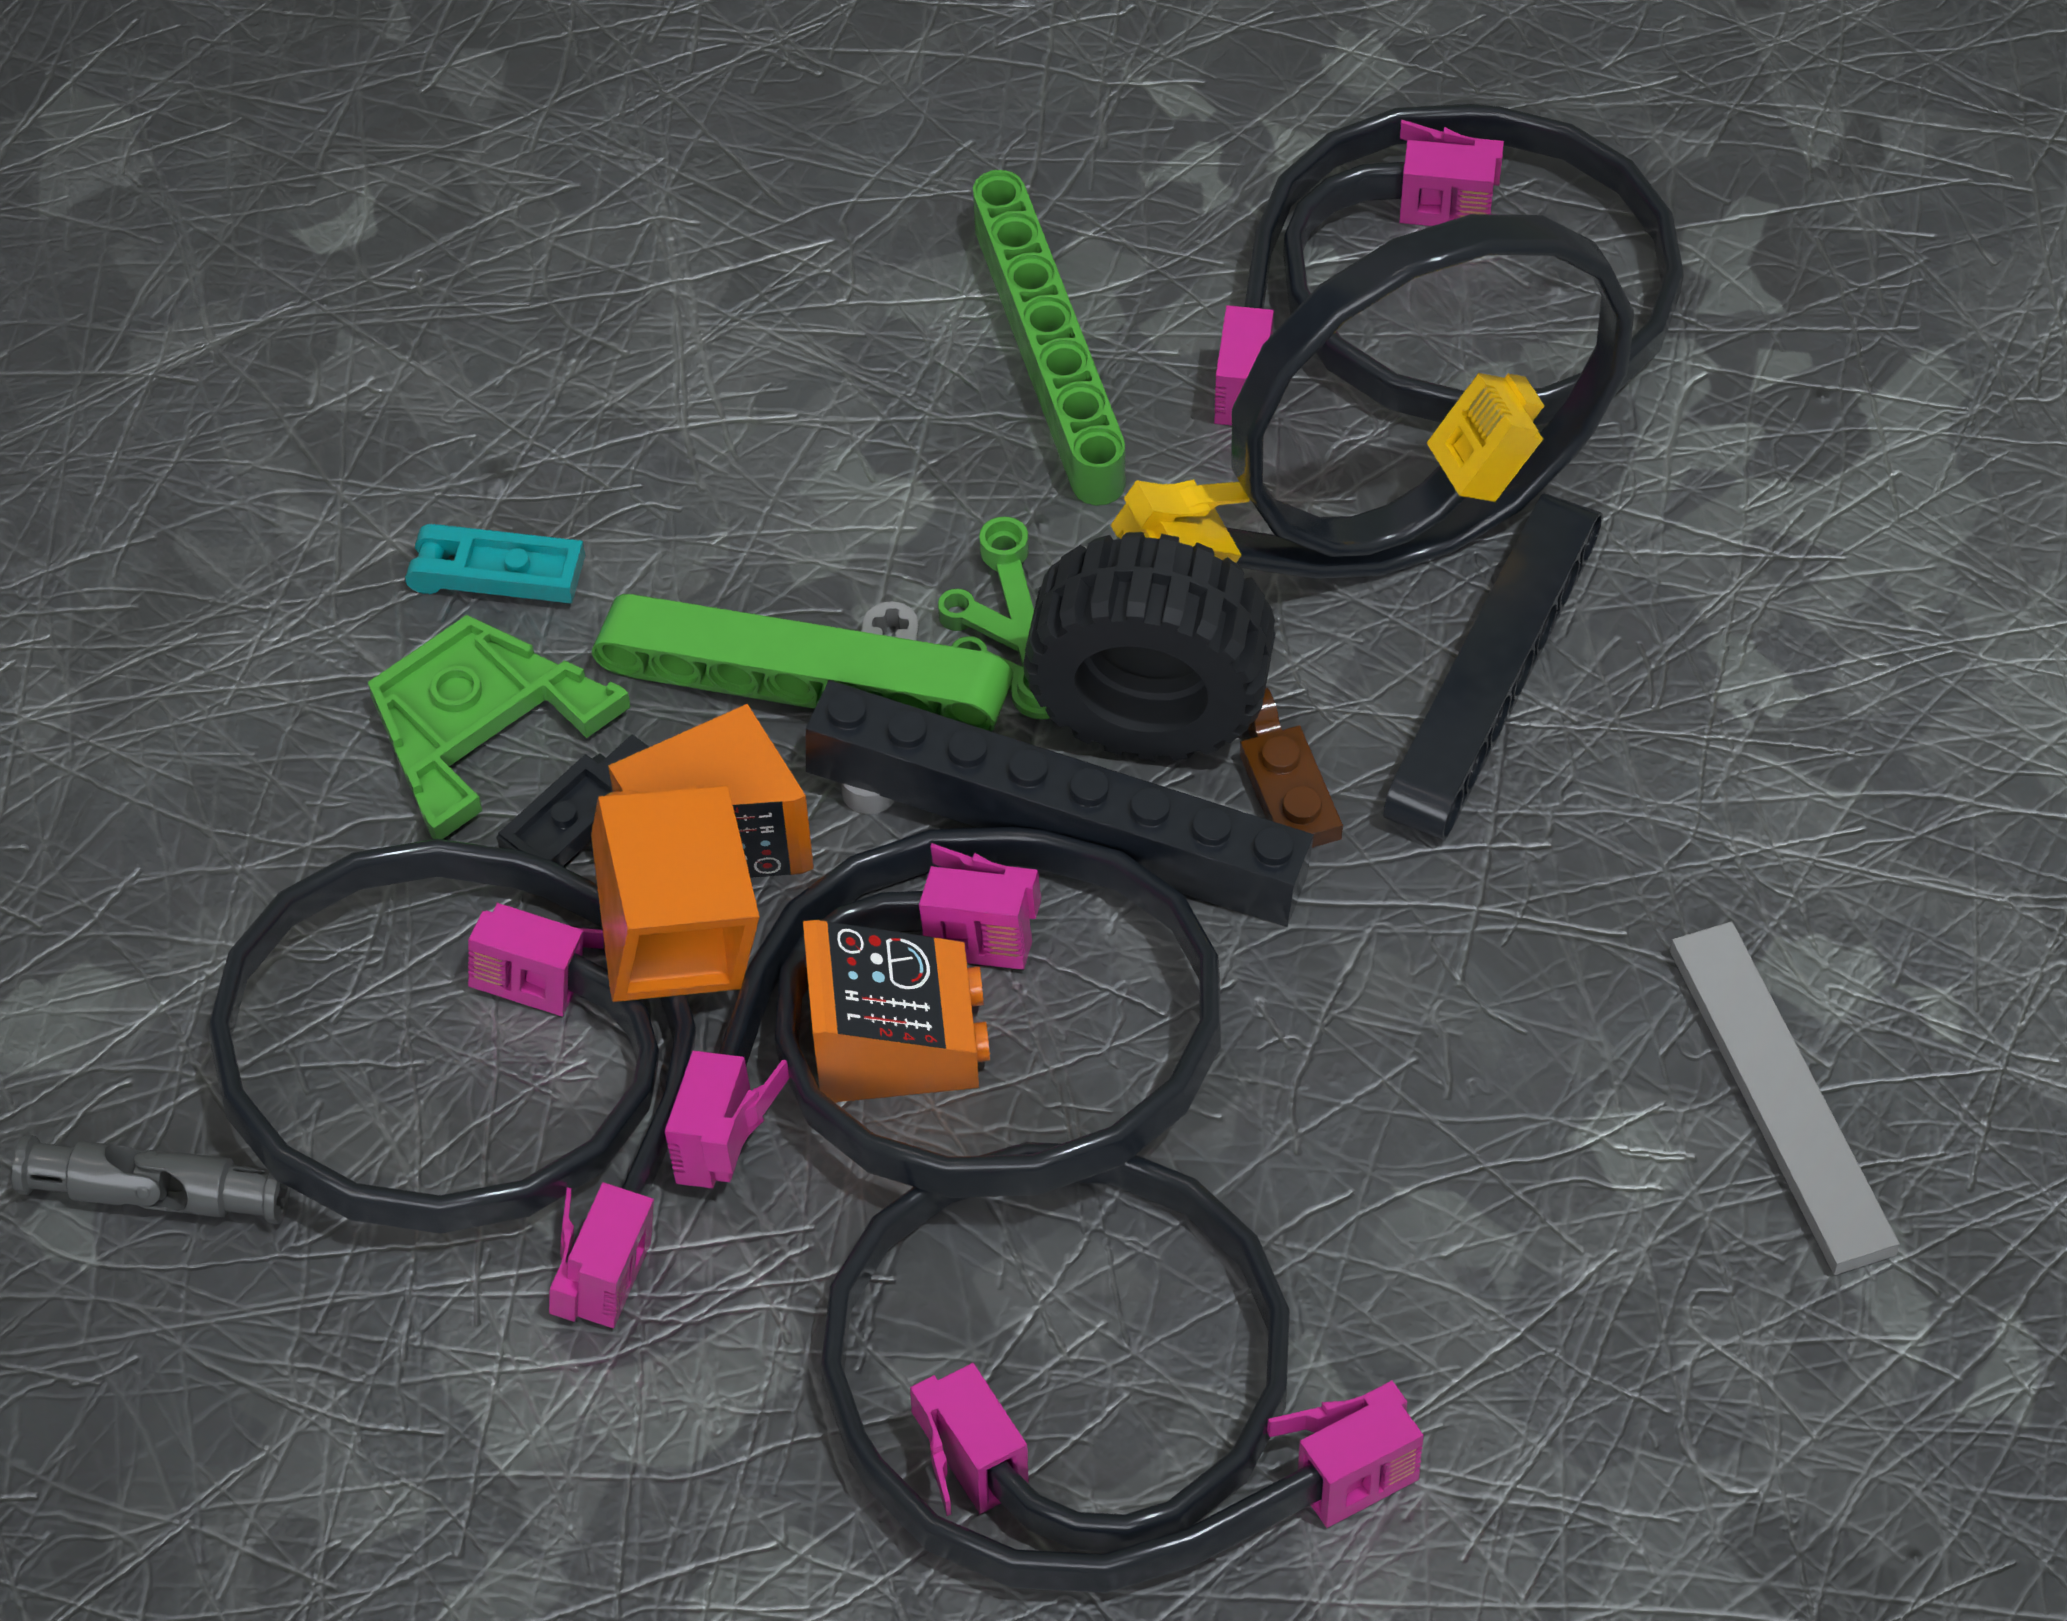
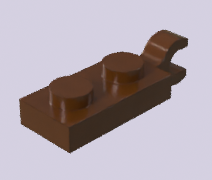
M1266 688L1262 709L1257 719L1248 728L1252 738L1240 741V757L1267 820L1314 834L1312 848L1342 840L1343 824L1301 726L1298 725L1282 730L1275 701L1270 690Z

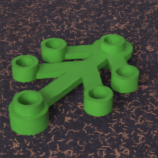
M997 517L986 522L980 530V555L990 568L998 572L1009 618L976 602L972 594L966 590L950 589L944 592L938 600L939 621L945 628L952 631H961L971 627L1018 651L1022 666L995 655L1003 659L1013 671V680L1009 688L1012 690V702L1016 709L1025 716L1034 719H1050L1046 712V707H1040L1031 692L1023 666L1026 643L1034 613L1022 563L1027 559L1029 553L1028 531L1025 525L1015 518ZM952 607H963L966 609L960 613L948 611ZM972 636L959 638L952 644L953 647L993 654L987 651V647L981 639Z

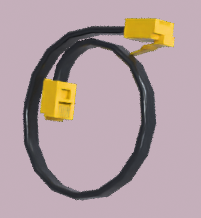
M1470 214L1393 238L1321 283L1262 345L1232 407L1231 468L1239 482L1197 485L1194 479L1175 484H1158L1136 480L1124 497L1126 503L1111 523V527L1120 539H1122L1126 532H1144L1146 538L1160 539L1161 534L1177 536L1180 543L1193 547L1196 542L1213 549L1215 557L1221 560L1228 557L1244 569L1311 579L1381 577L1453 553L1522 511L1578 455L1594 434L1628 373L1634 310L1610 263L1597 244L1543 215ZM1487 255L1553 256L1592 276L1601 294L1596 346L1565 403L1540 433L1533 421L1544 408V404L1525 376L1508 373L1503 378L1478 373L1427 441V445L1440 465L1420 485L1391 503L1354 516L1318 517L1274 499L1263 483L1264 434L1292 377L1350 318L1414 278ZM1251 500L1273 534L1225 527L1215 507L1225 504L1244 503Z

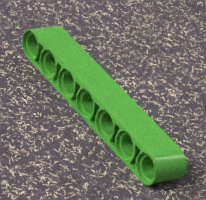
M1006 170L986 172L976 179L973 185L976 237L1072 490L1078 499L1087 504L1095 506L1107 505L1116 501L1123 494L1126 487L1125 442L1023 181L1018 175Z
M634 594L616 596L592 647V656L600 666L614 674L814 709L828 680L991 732L995 728L1013 680V671L1003 659L983 651Z

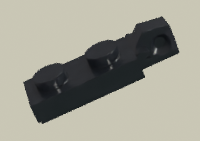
M631 734L607 757L601 753L593 758L585 754L498 832L496 838L499 848L526 852L564 866L592 840L591 832L598 797L613 792L608 765L649 748V746Z

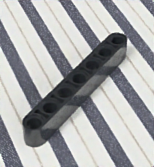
M1546 493L1540 496L1394 777L1384 806V818L1443 840L1449 836L1594 549L1603 519L1601 512Z

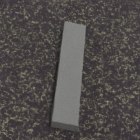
M1731 921L1672 939L1670 953L1833 1274L1837 1275L1897 1256L1900 1243L1733 922Z

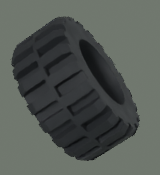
M1126 532L1122 539L1113 540L1111 535L1095 538L1088 543L1087 549L1083 545H1079L1063 555L1058 562L1049 568L1043 577L1042 586L1039 587L1023 662L1024 674L1029 682V688L1040 707H1046L1049 718L1059 727L1067 725L1071 728L1075 738L1087 744L1091 741L1104 745V751L1121 755L1122 751L1139 754L1138 759L1155 761L1158 756H1171L1172 760L1189 759L1196 751H1201L1203 755L1217 751L1225 745V742H1233L1248 730L1249 725L1257 719L1262 709L1276 634L1274 631V614L1271 606L1265 599L1264 593L1252 577L1244 579V571L1241 566L1228 557L1224 560L1215 557L1212 548L1197 542L1193 547L1180 543L1177 536L1161 534L1160 539L1146 538L1144 532Z

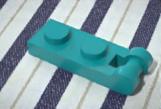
M427 524L419 529L415 543V549L419 554L417 558L409 562L405 582L412 590L422 594H433L440 589L573 603L585 559L584 544L582 540ZM450 555L455 556L454 561L445 559H447Z

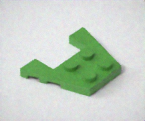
M468 615L368 681L372 700L433 839L445 838L482 812L479 796L449 766L543 701H549L586 738L631 708L629 694L623 687L613 682H609L607 686H604L585 677L584 669L564 660L557 664L534 653L533 645Z

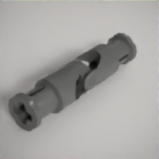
M25 1134L20 1138L16 1146L12 1163V1186L18 1194L30 1195L34 1189L68 1193L70 1199L75 1201L111 1205L132 1204L146 1209L224 1218L228 1212L264 1216L267 1222L271 1224H280L283 1221L287 1212L291 1191L290 1187L277 1181L268 1169L236 1166L231 1158L161 1150L139 1151L132 1147L79 1141L74 1147L41 1143L36 1136ZM173 1176L181 1181L185 1187L184 1191H168L170 1180Z

